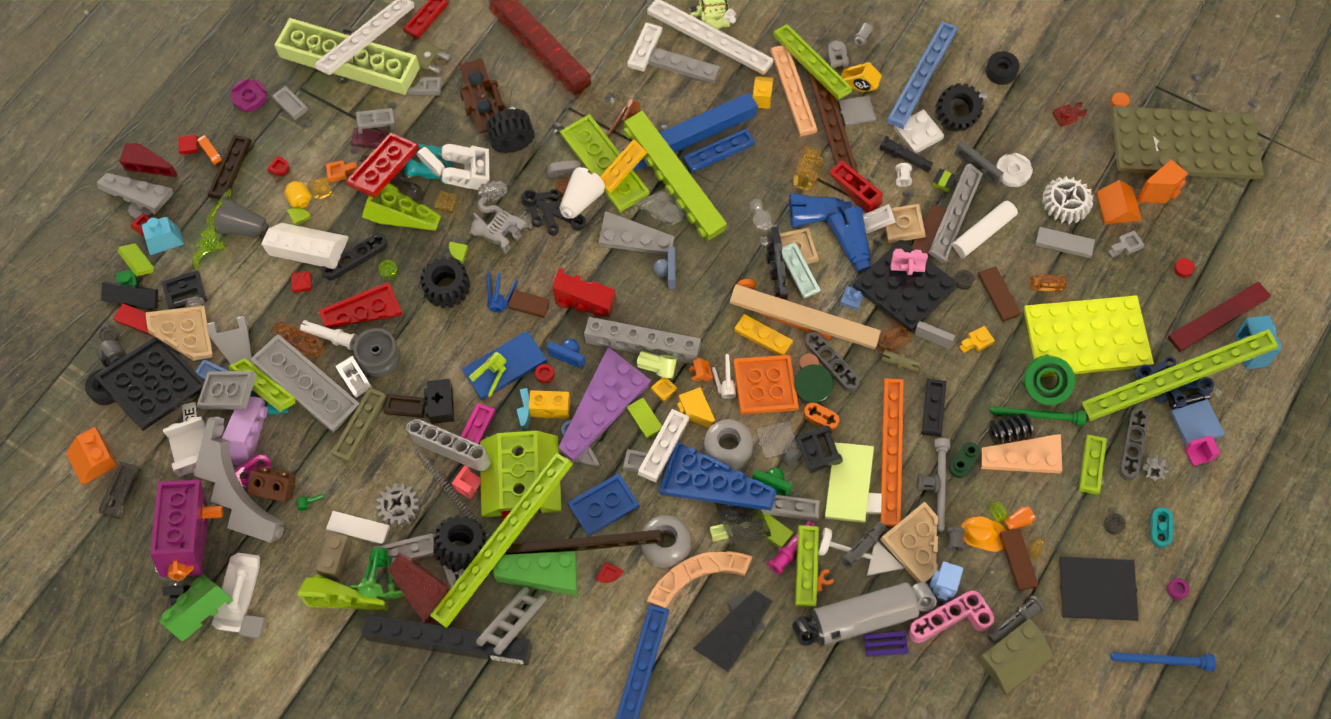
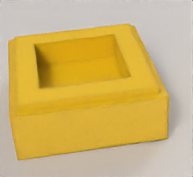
M662 377L651 387V391L664 403L678 391V388L668 378Z

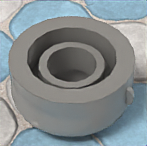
M733 419L721 420L711 425L704 439L705 455L730 466L733 470L742 468L748 463L753 452V437L749 428ZM725 438H732L738 443V446L728 450L722 448L719 443Z
M661 515L650 520L642 531L660 529L663 534L672 535L675 539V544L667 548L660 547L657 543L641 545V549L646 560L654 567L670 569L688 557L691 549V535L686 524L675 516Z

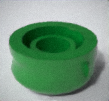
M1046 354L1045 356L1035 358L1028 364L1023 375V382L1021 383L1024 385L1028 395L1035 401L1044 405H1055L1065 401L1071 395L1077 380H1075L1072 367L1066 361ZM1046 371H1053L1057 375V383L1050 389H1044L1040 384V377Z

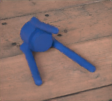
M487 273V307L492 312L501 313L504 309L508 308L509 300L518 280L514 281L506 299H504V296L499 294L501 274H497L495 294L492 296L490 273Z

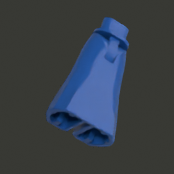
M789 194V212L792 228L827 221L830 216L840 212L845 216L844 211L852 207V202H844L843 199L840 200L835 197Z
M854 206L844 211L846 217L840 212L830 216L827 219V223L839 241L848 260L859 273L871 267L869 262L871 258L863 211L861 207Z

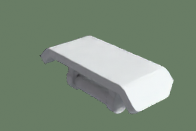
M237 553L230 557L222 590L233 601L230 604L225 602L216 609L218 613L212 621V626L216 629L233 632L240 631L243 617L247 615L259 572L260 557L258 555Z

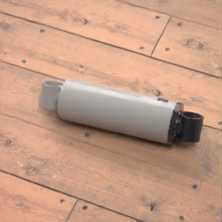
M902 583L809 610V618L805 616L797 618L792 624V629L800 645L810 646L817 641L821 647L917 619L919 610L925 612L933 609L937 600L926 583H917L913 587L909 583Z

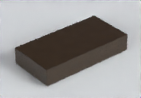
M387 394L384 413L386 415L423 418L426 400L423 397Z

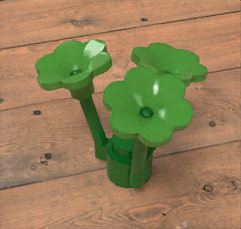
M382 547L372 548L364 578L361 579L359 585H350V588L359 591L361 596H367L372 599L377 596H381L382 600L398 599L406 596V592L404 590L398 591L396 583H394L391 567L392 556H388V550ZM386 564L389 592L383 594L382 586L376 584L375 576L377 567H384Z

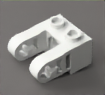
M447 144L442 147L443 159L464 164V170L457 168L443 169L442 181L446 184L482 191L489 181V149L476 146L468 148L453 144Z

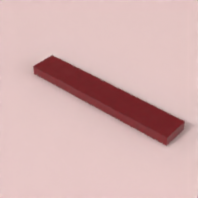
M1257 282L1168 336V339L1180 353L1265 302L1271 295L1260 282Z

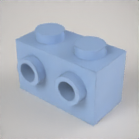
M943 561L939 571H935L930 583V589H933L932 592L937 601L944 603L952 601L959 586L963 572L962 567Z

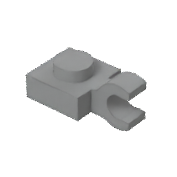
M1132 231L1120 236L1117 239L1118 243L1112 245L1108 253L1111 258L1116 257L1123 251L1126 255L1141 250L1144 247V243L1137 233Z

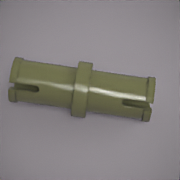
M885 349L883 355L891 358L882 356V362L896 365L899 369L905 368L919 373L920 368L913 366V364L921 366L922 361L906 357V354L903 353L900 355Z

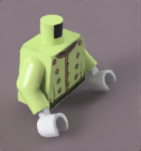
M699 0V6H690L691 16H701L702 22L717 30L722 27H730V23H735L736 21L734 17L736 13L733 9H729L728 0Z

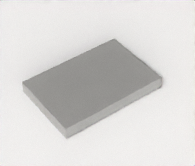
M253 371L208 372L196 407L200 409L245 410L257 374Z

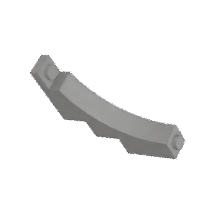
M218 416L208 418L193 476L215 483L210 502L232 509L227 526L228 529L270 543L279 540L284 532V520L269 514L259 507L243 489L234 471L229 441L220 438L224 431V418Z

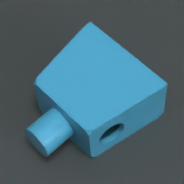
M168 217L160 219L150 218L147 223L142 225L150 255L184 245L180 228Z

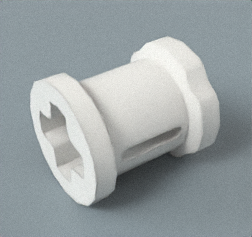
M908 163L896 165V185L900 187L910 186L912 184V179L910 178L912 166Z

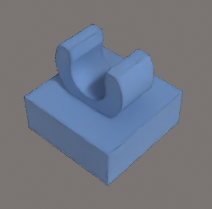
M847 286L840 305L858 311L864 296L860 291Z

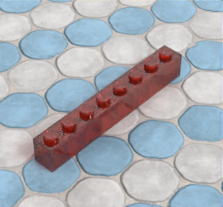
M489 0L491 13L497 15L501 23L510 28L511 33L520 39L524 47H528L531 50L532 55L536 59L539 58L542 65L552 72L556 80H560L563 83L564 88L568 92L571 91L576 96L591 85V76L588 71L518 0Z

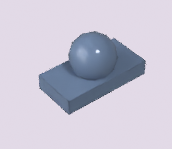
M668 247V260L659 259L653 267L657 276H668V289L676 288V253L674 247Z

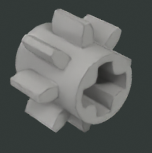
M1158 455L1153 459L1148 457L1147 464L1143 466V470L1147 471L1146 478L1150 477L1155 482L1159 478L1165 479L1166 473L1170 469V467L1165 466L1167 459L1163 460Z

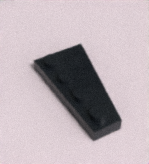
M754 590L693 649L729 672L773 601L757 590Z

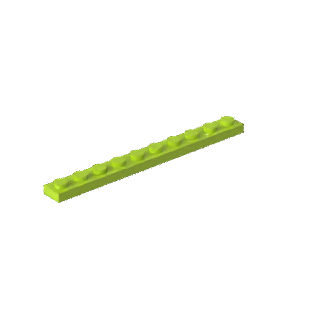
M1267 329L1083 401L1081 404L1083 409L1086 410L1089 421H1093L1278 349V344L1270 329Z
M558 453L553 456L431 613V617L446 628L450 625L571 468L573 463Z

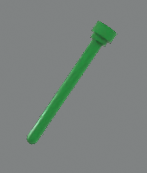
M991 407L989 410L991 414L1020 416L1021 413H1026L1030 418L1072 421V423L1078 426H1085L1086 410H1077L1076 412L1073 411V413Z

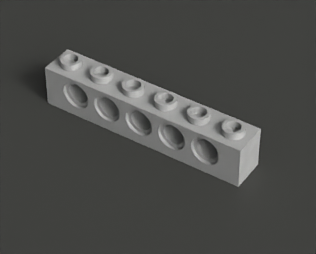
M593 317L588 318L584 332L586 344L640 354L641 351H646L657 355H670L676 357L677 362L693 365V360L699 358L701 349L700 338Z

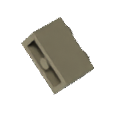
M328 532L315 569L319 575L340 581L353 544L348 536Z

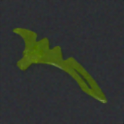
M228 189L216 203L205 221L209 226L199 234L204 238L195 244L196 247L201 248L193 254L192 264L195 269L198 268L200 259L206 253L216 249L224 250L226 247L225 242H218L216 232H214L216 230L214 223L216 218L215 212L222 204V199L230 197L231 189Z

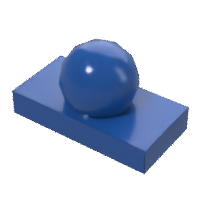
M566 339L562 346L549 342L547 346L549 356L580 369L584 368L586 364L585 356L579 354L580 345L575 339Z

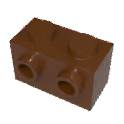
M260 465L258 468L251 470L247 494L286 502L293 498L296 475L289 474L290 472L287 470L275 471L271 470L269 466Z

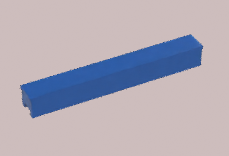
M749 92L660 132V135L672 151L676 153L757 116L758 105ZM644 157L633 168L634 171L647 166Z

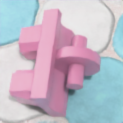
M895 249L890 268L891 270L906 271L907 275H912L913 271L925 272L928 255L927 253H922L921 250H914L912 253L904 252L903 249Z

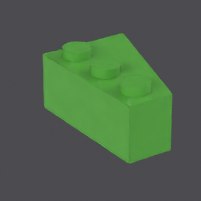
M203 574L193 581L186 593L178 597L177 602L171 609L163 613L159 622L183 642L203 626L202 621L210 614L214 617L218 613L216 609L225 602L230 604L233 599Z

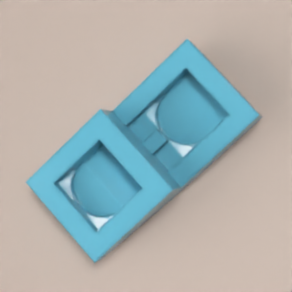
M524 388L520 389L524 407L518 408L517 413L522 431H528L531 420L528 389Z

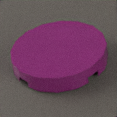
M249 79L238 82L233 87L231 94L234 106L246 112L260 108L267 98V92L263 84L258 80L249 81Z

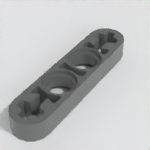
M808 333L805 338L806 348L818 358L820 364L830 372L832 377L846 392H855L860 383L858 375L819 333ZM817 339V345L815 343H810V340ZM828 351L831 357L824 359L821 357V353ZM841 365L844 370L841 373H837L833 370V367ZM848 380H854V386L852 384L847 385Z
M1135 408L1128 419L1119 467L1120 476L1128 481L1136 478L1140 470L1149 421V414L1143 408ZM1137 414H1139L1140 418H1142L1139 422V425H1136L1138 419L1136 417ZM1131 431L1139 432L1141 438H1132ZM1130 448L1135 449L1138 453L1137 457L1129 456L1127 450ZM1129 462L1132 463L1131 474H1128V470H1126V468L1129 466Z

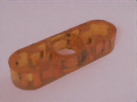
M279 322L273 327L274 336L279 334L295 349L312 357L322 354L324 347L318 338L285 322ZM285 329V331L287 332V334H279L280 330L283 331ZM296 336H303V340L300 343L293 342ZM307 342L312 346L317 345L318 348L311 349Z

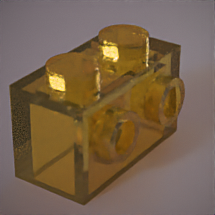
M804 145L794 175V187L811 191L813 182L816 183L819 172H817L818 167H822L824 157H821V149Z

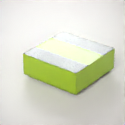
M940 168L933 180L932 186L949 193L957 175Z

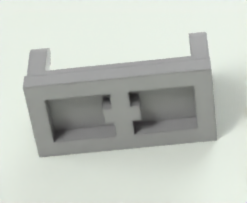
M392 108L356 112L358 134H361L362 129L390 126V130H394L395 123Z

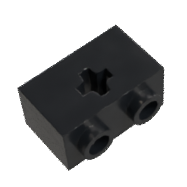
M450 379L427 381V388L424 389L425 400H428V406H425L426 418L430 419L431 424L455 422L453 386Z

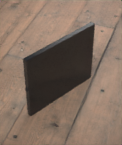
M1078 557L1059 558L1062 617L1139 620L1134 560Z

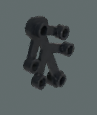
M552 189L538 194L534 190H526L522 193L521 203L529 207L533 227L538 228L542 226L543 218L538 214V207L544 212L548 224L547 232L551 236L557 235L559 231V226L555 223L553 215L570 223L571 227L576 231L584 229L586 218L583 215L578 214L575 218L568 219L561 214L559 208L562 200L558 201L560 198L559 190ZM550 199L551 201H554V202L545 203V202H543V201H541V200Z

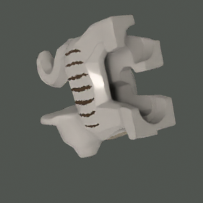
M482 197L477 203L478 209L485 213L495 212L496 215L487 225L482 218L474 213L470 234L472 236H482L488 242L501 246L502 252L506 254L511 247L509 246L508 239L504 236L507 233H511L513 239L518 241L522 236L519 230L527 227L526 222L502 210L499 206H485L487 198Z

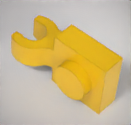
M983 326L969 333L968 338L961 342L962 345L959 348L963 353L972 348L979 352L993 345L995 340L987 328Z

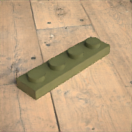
M370 387L368 388L332 451L333 456L349 463L352 461L387 399L385 393Z

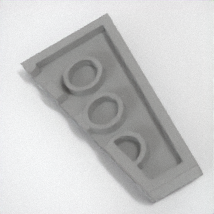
M105 173L97 182L98 189L113 196H122L123 200L127 202L133 201L142 209L146 207L153 214H156L173 195L172 188Z
M605 211L599 246L668 255V247H673L674 236Z

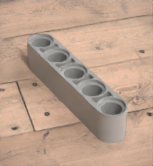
M419 419L411 420L406 426L412 441L421 447L478 471L486 470L491 464L485 448L477 443Z

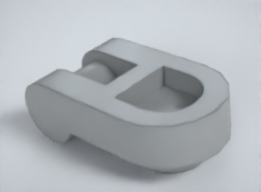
M832 41L828 46L830 66L833 69L841 66L842 68H848L849 63L845 44L841 41Z

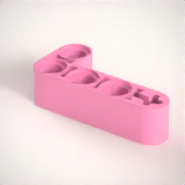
M968 591L915 620L908 631V636L911 641L921 643L965 618H968L975 630L984 632L992 625L994 616L978 592ZM967 599H973L976 602V606L969 605ZM951 608L956 609V610L958 611L959 615H958V616L952 615V614L949 612V609H951ZM978 617H985L988 623H980ZM938 618L941 621V625H934L931 619ZM926 625L927 628L923 630L922 634L920 632L915 633L916 629L919 631Z

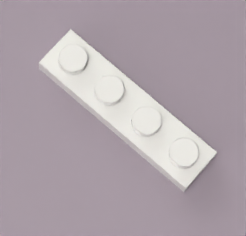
M673 409L671 410L639 468L638 475L653 482L658 480L689 422L690 416Z

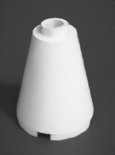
M579 167L572 173L560 205L561 214L565 218H575L604 192L605 184L603 180L595 173L593 175L588 173L589 169Z

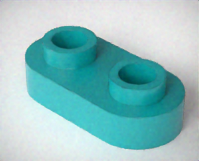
M1164 507L1157 508L1151 515L1150 539L1152 544L1158 548L1167 547L1173 540V514ZM1158 517H1162L1164 522L1159 521ZM1158 536H1161L1163 538V541H1160L1158 539Z

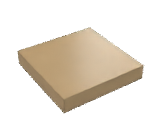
M919 204L891 208L896 222L885 226L888 243L925 237Z
M809 227L780 233L782 248L796 242L807 264L818 262L819 258Z

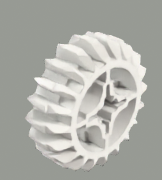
M1067 176L1063 180L1058 177L1056 181L1052 180L1050 185L1046 186L1042 195V204L1045 205L1044 211H1049L1048 216L1054 215V221L1061 219V224L1064 220H1067L1068 224L1072 220L1077 223L1079 219L1083 220L1091 211L1093 206V195H1090L1091 189H1086L1087 184L1082 185L1081 179L1077 182L1074 177L1071 180Z

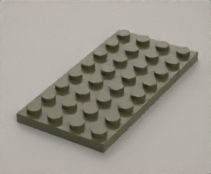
M1113 106L1111 109L1118 172L1155 174L1167 162L1172 160L1188 173L1187 176L1261 180L1264 177L1254 114ZM1154 137L1159 141L1157 144L1158 151L1156 150Z

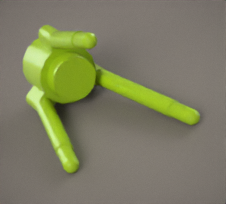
M495 352L469 376V379L475 381L487 369L492 372L499 371L488 394V397H491L502 373L506 370L504 366L507 362L501 354Z

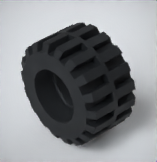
M956 83L955 86L951 85L943 91L936 102L937 109L935 110V113L938 114L937 119L942 121L941 125L943 127L946 125L948 130L954 129V132L959 130L965 131L982 116L984 105H982L983 98L979 97L980 92L974 91L975 87H968L966 83L963 85ZM952 99H962L967 103L969 112L966 116H956L951 111L950 102Z
M503 110L494 114L486 123L491 146L499 153L520 151L529 146L535 138L529 114L524 110Z
M442 256L439 260L435 258L434 262L429 261L427 263L428 267L422 269L423 273L420 275L421 286L426 298L430 303L433 302L434 306L438 307L441 305V308H446L449 305V308H451L455 303L459 305L461 299L463 301L466 299L465 294H469L470 282L465 266L458 259L454 261L453 257L446 259L445 256ZM443 278L455 279L449 286H436Z
M460 515L455 518H447V521L443 520L440 526L437 527L433 552L436 560H440L442 566L446 565L449 570L454 568L455 571H460V569L465 571L486 543V532L482 529L480 523L476 524L475 519L470 520L468 516L460 518ZM460 540L466 542L468 545L457 546L452 544L451 542Z

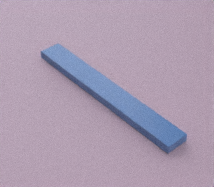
M943 21L941 22L887 119L888 124L904 129L953 40L958 27Z

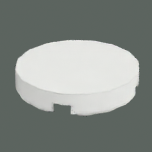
M1018 153L1003 155L996 165L998 169L1004 172L1001 182L1009 187L1025 185L1030 180L1033 172L1030 161Z

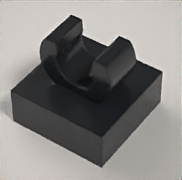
M189 585L163 587V596L171 595L170 605H174L178 597L186 593L190 587Z

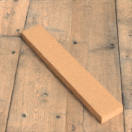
M783 45L771 48L770 52L799 136L817 133V127L791 53Z

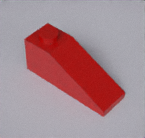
M844 161L838 163L829 172L854 203L866 213L877 209L882 204L883 193Z

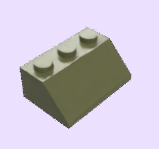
M1029 618L984 653L978 662L1002 691L1007 694L1054 656L1044 634Z

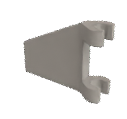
M245 316L237 317L238 329L219 332L218 325H215V322L207 323L210 338L230 364L246 358L248 361L252 358L249 324Z

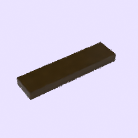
M233 135L208 191L210 198L222 200L228 197L252 142L250 138Z

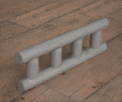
M524 586L476 640L477 644L483 646L486 641L496 645L494 652L500 655L545 603L547 598L544 595H540L535 599L527 595L529 589ZM521 601L531 605L526 612L516 608ZM510 614L519 618L515 625L505 622V619ZM498 628L508 632L503 639L492 634Z

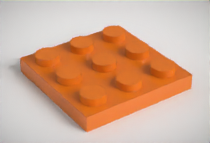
M790 355L733 359L740 415L798 411L799 406Z

